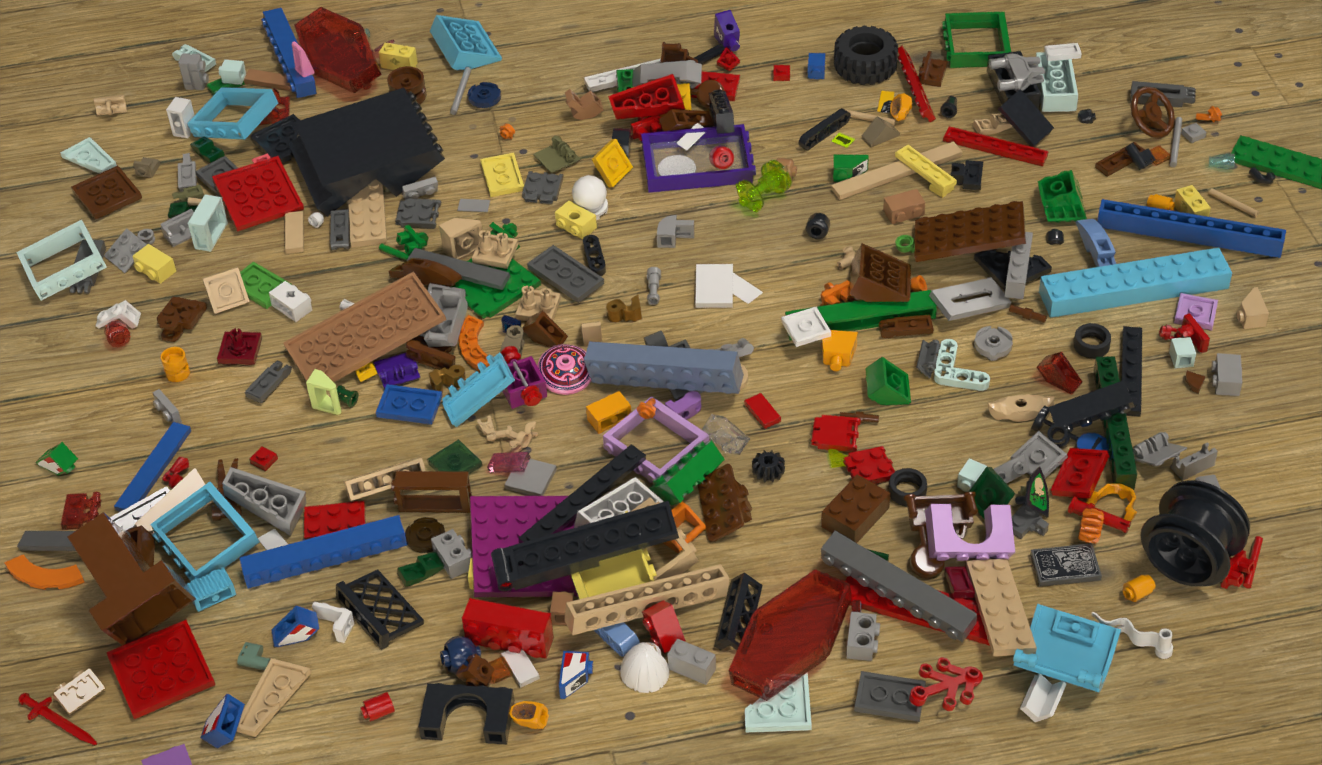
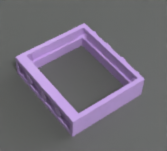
M656 400L654 405L656 412L653 418L691 444L661 469L647 460L634 469L637 474L647 478L650 483L658 476H664L667 473L666 469L681 462L680 457L684 454L694 451L693 447L697 443L709 441L707 433L658 400ZM637 408L603 435L604 449L609 454L616 457L624 451L627 446L619 440L645 420L639 415Z

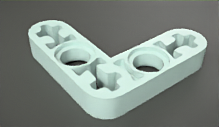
M952 339L943 340L940 344L941 347L934 371L935 382L940 385L978 391L988 389L990 376L987 373L954 368L958 347L957 342ZM947 347H950V353L946 352ZM942 360H949L950 363H949V364H944V363H942L941 361H942ZM959 376H964V377H966L967 379L964 380V381H961V380L957 379V377H959Z

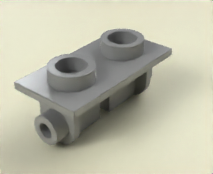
M1021 454L994 468V470L1005 483H1008L1029 472L1030 468L1024 455Z

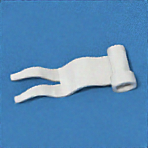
M1092 612V616L1102 624L1108 626L1120 625L1115 628L1121 629V632L1126 633L1136 646L1155 647V654L1162 659L1172 656L1171 630L1162 629L1159 633L1152 631L1140 632L1134 628L1131 621L1127 618L1106 621L1097 613Z

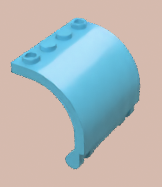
M1037 604L1030 627L1037 647L1036 654H1025L1023 650L1016 649L1013 658L1014 666L1100 692L1109 672L1121 629Z

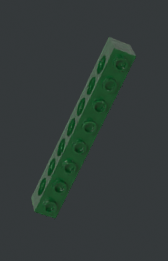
M1115 356L1095 358L1093 374L1096 390L1120 382ZM1116 413L1111 418L1102 421L1112 481L1135 490L1137 469L1126 413Z

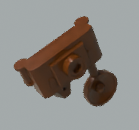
M662 43L660 63L693 60L695 63H698L697 59L689 56L688 49L681 48L680 43ZM706 80L698 86V89L690 88V95H695L699 104L709 108L708 93L714 90H725L718 81Z
M966 492L961 495L916 496L908 494L904 496V500L907 502L911 531H919L921 545L915 548L910 556V566L916 575L925 579L936 578L941 574L945 566V561L929 558L925 510L930 504H951L954 530L961 539H964L966 529L971 528L974 523L973 516L978 512L974 499L976 496L975 492Z

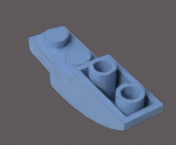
M1095 219L1077 220L1076 225L1087 252H1091L1096 267L1116 264L1114 259L1115 249L1103 227Z

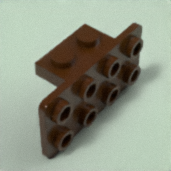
M725 464L704 476L705 479L698 484L707 536L711 542H715L744 526V522L747 523L752 520V507L747 497L749 495L745 485H741L735 480L733 468L730 464Z

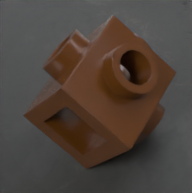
M477 654L469 656L466 659L469 662L468 666L462 664L456 676L466 686H487L492 680L491 675L494 668L488 664L486 659L481 658Z

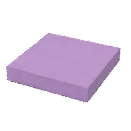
M1180 293L1174 323L1182 325L1184 315L1190 313L1202 329L1212 330L1218 300Z

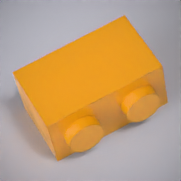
M620 391L586 406L587 420L598 434L614 427L631 413V405Z

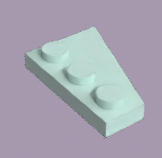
M90 137L60 152L62 158L99 174L117 166L116 162Z

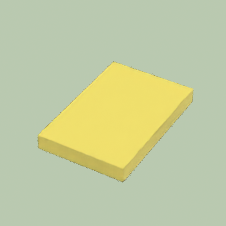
M514 153L480 159L490 197L523 191L524 184Z

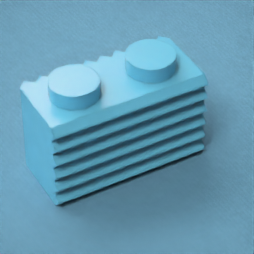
M223 567L213 570L209 575L206 574L187 583V586L196 598L193 604L197 612L236 595L234 585Z

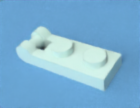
M187 44L182 45L180 50L172 53L177 61L180 60L183 53L190 55L200 54L202 60L206 63L205 72L216 65L214 58Z

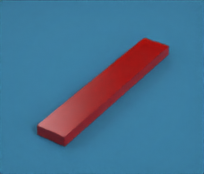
M951 126L948 127L943 136L944 142L951 143L954 141L956 145L1042 167L1049 153L1046 150Z

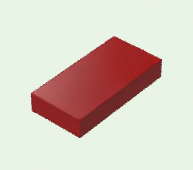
M1190 313L1184 315L1182 326L1190 324L1193 327L1194 334L1190 336L1192 343L1201 353L1207 352L1210 337Z
M762 393L744 400V405L764 429L781 422V416Z

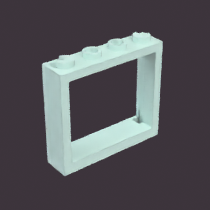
M82 220L16 252L33 289L41 301L107 268ZM86 239L93 252L92 255L37 282L30 268L31 266Z

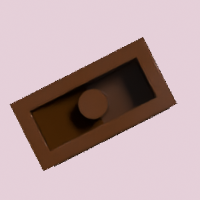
M543 310L529 317L522 327L524 333L533 342L548 347L562 345L568 337Z

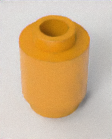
M1155 194L1149 196L1146 206L1173 211L1175 202H1173V198Z
M1140 575L1124 583L1123 595L1127 600L1136 602L1153 592L1155 582L1149 575Z

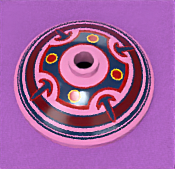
M570 344L557 345L545 351L540 357L537 366L546 381V388L551 392L562 395L578 393L585 389L591 382L584 362L586 351Z

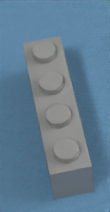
M1026 232V244L1012 246L1005 289V297L1024 298L1033 237L1031 232Z

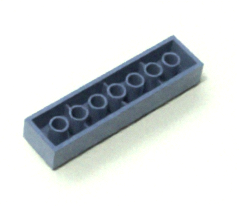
M589 341L584 357L591 381L596 384L739 394L744 376L738 352Z

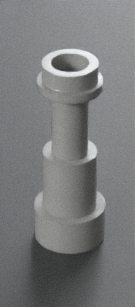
M650 267L647 269L646 276L648 288L650 289L647 300L649 304L656 305L660 300L657 289L661 279V270L658 267Z

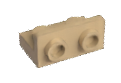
M90 668L85 672L83 670L77 672L72 677L73 680L68 684L64 682L54 690L53 699L55 702L58 701L68 715H71L105 690L103 684Z

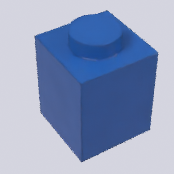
M809 53L808 79L825 78L826 53Z

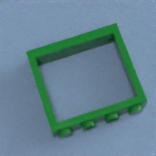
M1005 12L945 13V21H942L943 40H946V61H949L950 68L987 67L988 55L1011 52ZM997 28L1001 51L954 53L951 29Z

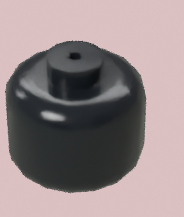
M1091 109L1080 110L1078 119L1081 123L1092 124L1096 120V114Z
M1052 229L1046 233V242L1050 245H1061L1064 243V233L1058 229Z

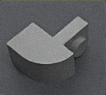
M677 215L663 218L657 227V247L675 248L676 238H694V220H677Z

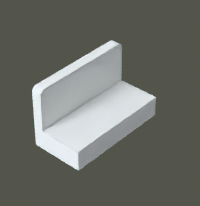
M1035 675L1020 709L1034 722L1052 717L1066 687V683L1061 681L1051 684L1043 675Z

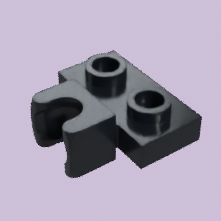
M966 160L965 164L952 163L951 176L957 180L956 185H963V189L981 190L983 161Z

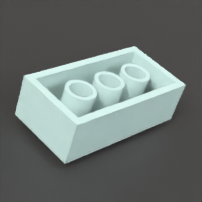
M1036 52V57L1039 56L1040 58L1038 66L1043 67L1045 70V74H1041L1043 75L1044 82L1037 83L1041 93L1040 104L1042 112L1076 111L1078 91L1072 59L1047 61L1045 52Z

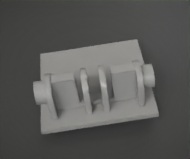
M126 228L104 256L126 273L134 264L133 255L147 244Z
M1159 432L1153 437L1135 445L1133 454L1135 455V461L1160 466L1164 464L1165 460L1179 456L1180 452L1186 450L1187 447L1168 443V434L1166 432Z

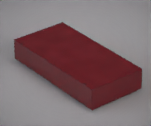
M945 567L944 573L953 598H974L975 591L966 567Z

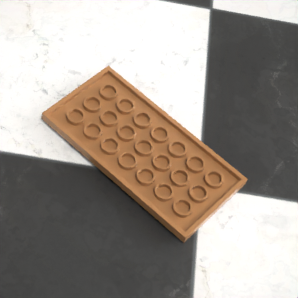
M413 271L287 340L283 344L306 382L314 369L321 370L335 382L447 319Z

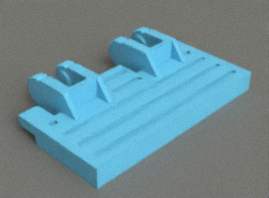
M500 352L494 357L490 354L487 356L490 366L486 367L482 362L477 364L481 373L476 371L466 380L463 378L457 380L461 388L459 391L453 385L448 388L451 397L446 395L442 399V404L452 425L458 427L515 381Z

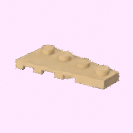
M194 468L135 523V527L142 525L148 532L153 534L154 530L150 525L206 485L197 470ZM211 500L191 516L211 506L214 502Z
M271 658L242 712L236 732L256 737L311 674L310 668Z

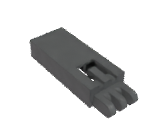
M1132 81L1130 103L1137 89L1145 86L1153 87L1163 92L1169 99L1172 107H1182L1183 103L1193 104L1196 101V89L1193 87ZM1145 93L1141 95L1138 99V104H1145L1151 94ZM1158 98L1157 105L1164 106Z
M86 240L81 241L74 264L93 254ZM93 240L103 258L106 251L104 240ZM99 272L71 285L70 293H75L77 289V293H83L84 290L85 293L89 294L91 287L95 285Z

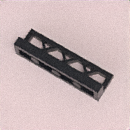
M745 572L731 579L714 647L719 650L731 646L742 654L747 652L763 585ZM748 585L755 588L753 595H751ZM745 600L748 601L750 611L746 610V607L744 605ZM742 616L746 623L745 628L742 627V624L740 622V617ZM737 633H739L742 640L741 644L735 640Z

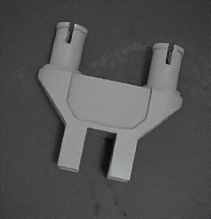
M1006 54L1003 58L989 59L990 70L1005 68L1011 78L1008 80H998L997 87L999 92L1012 89L1016 92L1020 89L1023 91L1030 84L1044 82L1043 75L1041 74H1045V70L1043 67L1038 66L1040 64L1039 56L1023 57L1017 54Z

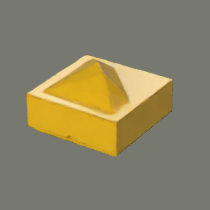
M372 362L355 370L360 382L378 374Z

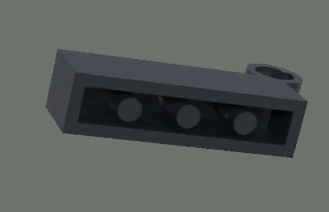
M1125 380L1048 407L1054 425L1048 429L1049 440L1059 448L1065 447L1070 441L1069 433L1074 430L1073 428L1079 426L1087 427L1093 424V421L1099 419L1103 421L1111 418L1113 414L1129 412L1134 407ZM1056 432H1064L1062 439H1053Z

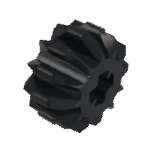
M763 450L762 454L757 453L752 460L753 475H756L757 480L763 479L764 483L767 480H770L772 483L775 479L780 480L785 472L784 458L781 457L779 452L774 454L773 450L770 452Z

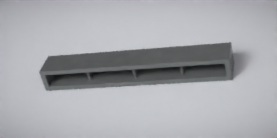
M837 531L833 532L821 548V559L824 563L838 568L845 576L855 578L862 586H868L875 590L879 596L887 597L896 606L904 607L914 617L924 619L930 626L935 629H941L954 640L957 639L963 642L977 623V613Z

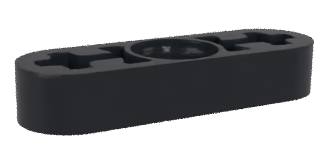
M587 235L583 238V249L588 268L599 276H603L606 273V264L599 238L595 235ZM592 254L599 255L598 257H590Z

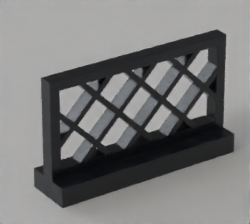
M378 569L348 584L344 581L336 584V599L344 608L352 611L355 621L381 650L389 647V641L424 624V619ZM377 578L380 581V585L371 584L369 581ZM356 587L364 588L362 593L353 592L351 589ZM366 590H378L377 595L366 594ZM381 591L390 592L392 596L384 597L380 596ZM364 599L375 601L374 606L365 605L363 603ZM378 602L390 603L388 608L377 607ZM393 604L404 607L403 610L391 609ZM375 612L386 614V618H376ZM390 614L401 616L400 621L389 620ZM404 617H411L415 619V621L411 623L403 622ZM386 626H396L398 629L390 633Z

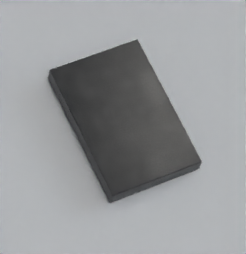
M1021 89L997 109L1030 147H1034L1054 129L1052 124Z

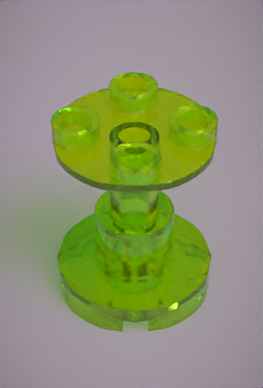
M769 160L761 167L762 177L758 179L757 185L747 180H742L736 184L739 204L756 213L759 212L764 206L761 194L764 192L770 193L771 191L778 194L785 193L792 184L788 171L784 172L782 169L784 166L780 162Z

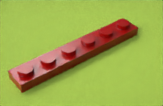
M902 45L898 48V60L903 65L901 68L905 75H908L905 78L909 85H912L910 90L916 96L914 98L918 107H921L918 109L923 118L926 117L929 122H932L936 119L912 59Z

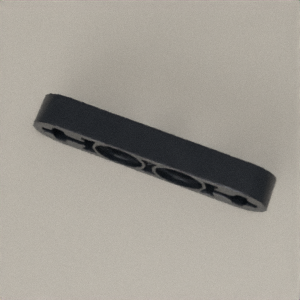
M843 108L839 109L805 132L799 139V146L805 150L811 149L846 125L850 120L851 113Z

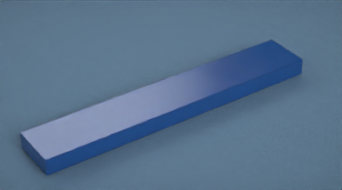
M176 422L171 424L114 505L115 511L121 512L147 496L190 434V426Z

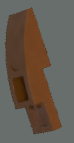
M411 258L402 265H397L389 270L390 278H398V280L414 271L416 276L421 279L423 285L431 283L451 287L462 279L461 274L438 262L421 258Z

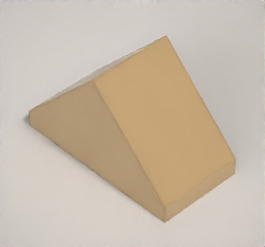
M599 321L581 324L584 346H588L589 341L602 342L601 323Z

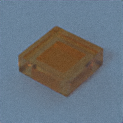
M1160 145L1150 149L1156 159L1153 161L1156 166L1170 160L1171 154Z
M504 656L488 662L494 668L491 675L493 684L513 676V671Z

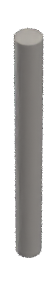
M466 67L463 72L450 110L452 115L457 114L471 73L470 67Z
M1181 117L1175 119L1170 157L1171 167L1177 166L1182 127Z

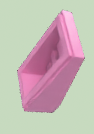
M295 41L292 42L295 70L303 77L314 74V69L304 49Z

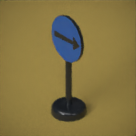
M1046 405L1043 406L1031 427L1032 430L1039 431L1044 424L1050 427L1054 425L1053 422L1047 420L1050 411ZM1071 432L1069 433L1070 438L1077 442L1076 446L1079 449L1107 450L1106 438L1102 435L1086 433L1078 437Z

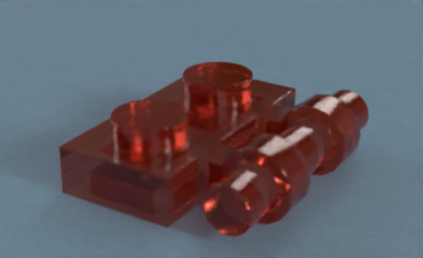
M93 492L90 499H88L87 493L67 494L61 521L62 530L79 529L84 523H88L99 515L98 508L102 502L100 498L101 493Z

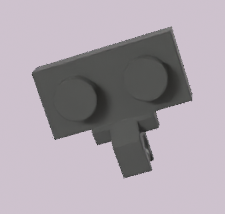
M1023 504L1012 516L1013 535L1022 539L1028 531H1035L1044 536L1048 532L1049 523L1043 520V515Z

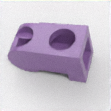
M690 391L676 402L669 400L665 403V406L688 420L701 410V395L698 392Z

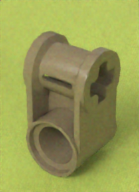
M513 325L507 329L500 353L507 346H515L522 357L525 343L522 327Z

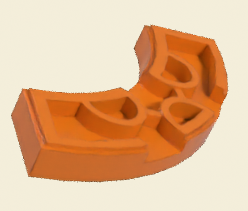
M468 315L464 319L460 331L459 347L464 360L473 369L480 372L477 366L478 363L482 362L486 367L490 366L487 361L488 355L478 345V335L484 326V321Z
M24 554L4 562L14 578L29 584L30 587L38 589L58 587V589H64L84 583V579L76 564L61 569H47L34 565Z

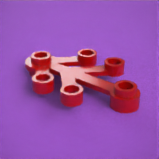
M945 657L938 659L936 664L937 670L940 672H950L958 675L957 677L933 671L932 666L927 663L920 666L918 674L922 678H930L940 683L926 688L922 686L914 687L910 692L909 701L915 706H923L928 696L948 690L942 702V707L946 711H953L957 704L955 699L957 689L962 684H965V689L960 695V701L965 705H970L974 699L973 689L983 679L982 672L972 666L963 669L951 665L950 661Z

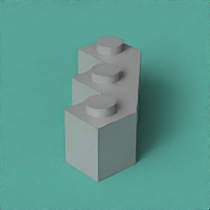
M693 60L641 64L633 70L632 86L636 87L673 74L677 84L689 83L690 88H695L701 84L702 64L695 63Z

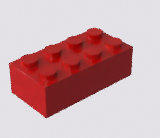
M469 598L462 616L464 635L475 646L488 647L493 650H509L514 653H520L523 650L526 655L547 659L554 639L551 613Z

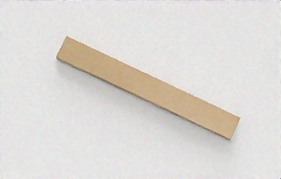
M953 141L920 154L935 165H939L961 157L963 151ZM897 161L831 185V190L841 200L916 172L902 161Z

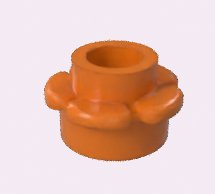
M506 123L499 128L500 135L504 139L513 138L515 130L510 124Z

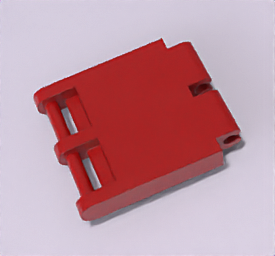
M833 415L815 417L811 445L818 446V449L856 452V439L859 437L858 426L861 420L855 417Z
M884 446L851 452L847 457L843 458V463L848 472H851L850 476L852 479L858 474L868 481L878 484L888 482L891 475L895 472L892 460L888 459L885 454Z

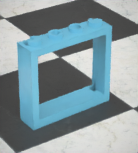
M221 87L187 124L194 137L245 140L278 104V101L272 89ZM227 105L252 106L238 122L212 121Z
M208 482L150 524L154 530L152 536L158 543L163 542V549L169 556L174 555L175 558L173 560L180 569L185 568V575L190 581L201 578L206 574L209 575L213 570H218L222 567L226 568L260 543L252 528L211 482ZM212 500L240 531L243 537L196 571L165 534Z

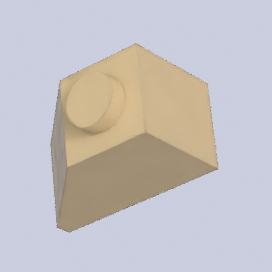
M1254 287L1241 302L1240 310L1237 311V319L1242 323L1244 329L1266 327L1269 312L1258 287Z

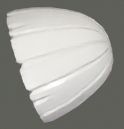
M641 642L632 647L624 656L620 667V675L624 684L626 683V686L630 689L634 688L635 691L637 690L641 693L655 692L668 681L669 666L656 644Z

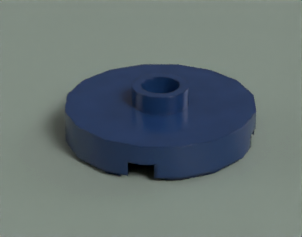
M481 82L477 86L475 84L468 90L469 103L478 108L492 107L501 100V90L496 84L491 82Z

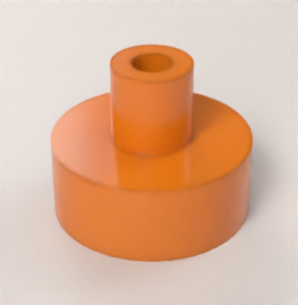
M921 275L911 279L910 292L927 290L926 281Z

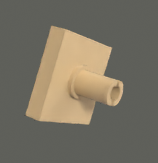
M238 267L202 278L214 314L250 302Z

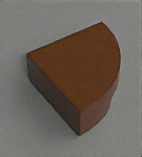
M1187 371L1185 381L1193 392L1199 394L1206 376Z

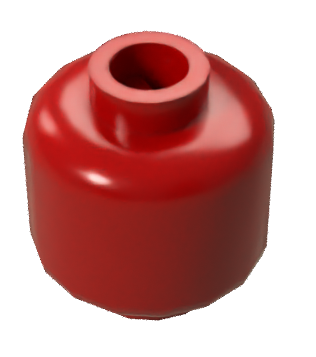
M717 146L711 150L709 160L712 166L724 170L733 164L734 154L728 147Z

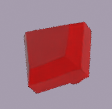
M728 47L724 49L717 60V65L728 71L740 63V59Z

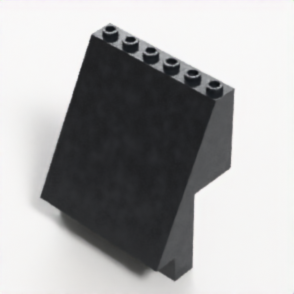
M400 88L294 122L299 136L289 143V146L316 208L328 217L331 211L337 210L375 179L397 197L402 193V186L415 183L445 159L442 154L444 150L437 143L438 138L431 132L433 129L426 122L428 119L421 111L422 107L415 101L417 97L412 91L408 92L405 88Z

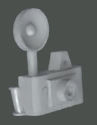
M443 288V296L437 297L436 303L447 320L419 335L424 337L428 347H446L457 344L468 308L464 289L456 291Z

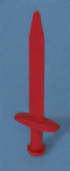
M22 693L19 696V703L21 705L25 704L32 709L27 716L28 720L41 715L79 740L97 745V741L88 732L48 708L52 702V697H48L39 703L32 699L28 693Z

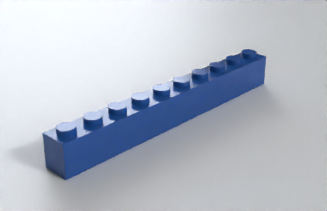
M1105 199L1101 200L1097 221L1105 229L1281 258L1286 235L1285 229Z

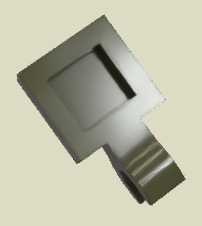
M200 185L184 188L183 192L172 193L173 199L179 198V200L173 202H188L189 197L203 199V190Z

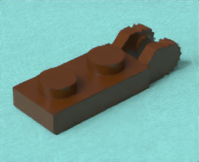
M931 315L897 317L879 322V328L882 329L880 332L881 337L888 339L894 336L933 334L934 331Z
M410 340L406 343V348L408 349L406 352L407 358L418 361L420 364L438 370L444 367L449 370L451 366L455 365L454 355L422 345L419 341Z

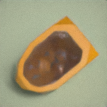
M905 93L895 96L890 104V113L896 121L905 120L912 109V99Z
M522 701L514 704L510 709L511 718L520 726L531 729H543L547 724L549 715L548 709L544 704Z

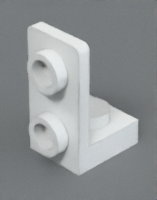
M125 300L107 310L101 311L97 316L96 327L99 329L117 319H121L133 329L138 326L141 313Z
M313 602L312 608L314 612H317V618L334 622L333 632L335 633L336 641L345 643L354 626L352 611L346 608L333 607L326 603Z

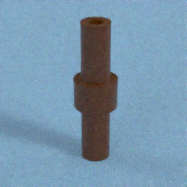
M1011 305L1009 308V312L1021 315L1022 318L1046 322L1047 316L1034 312L1033 309L1027 307L1024 309L1015 305Z
M856 411V413L840 412V416L859 418L861 423H879V415L864 414V412Z

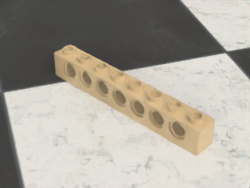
M720 564L567 602L565 622L571 634L576 635L644 617L643 610L663 600L672 604L674 609L725 597L727 596L730 578Z

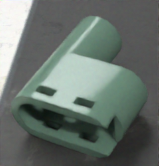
M245 642L238 656L237 664L265 670L271 659L261 657L263 645Z

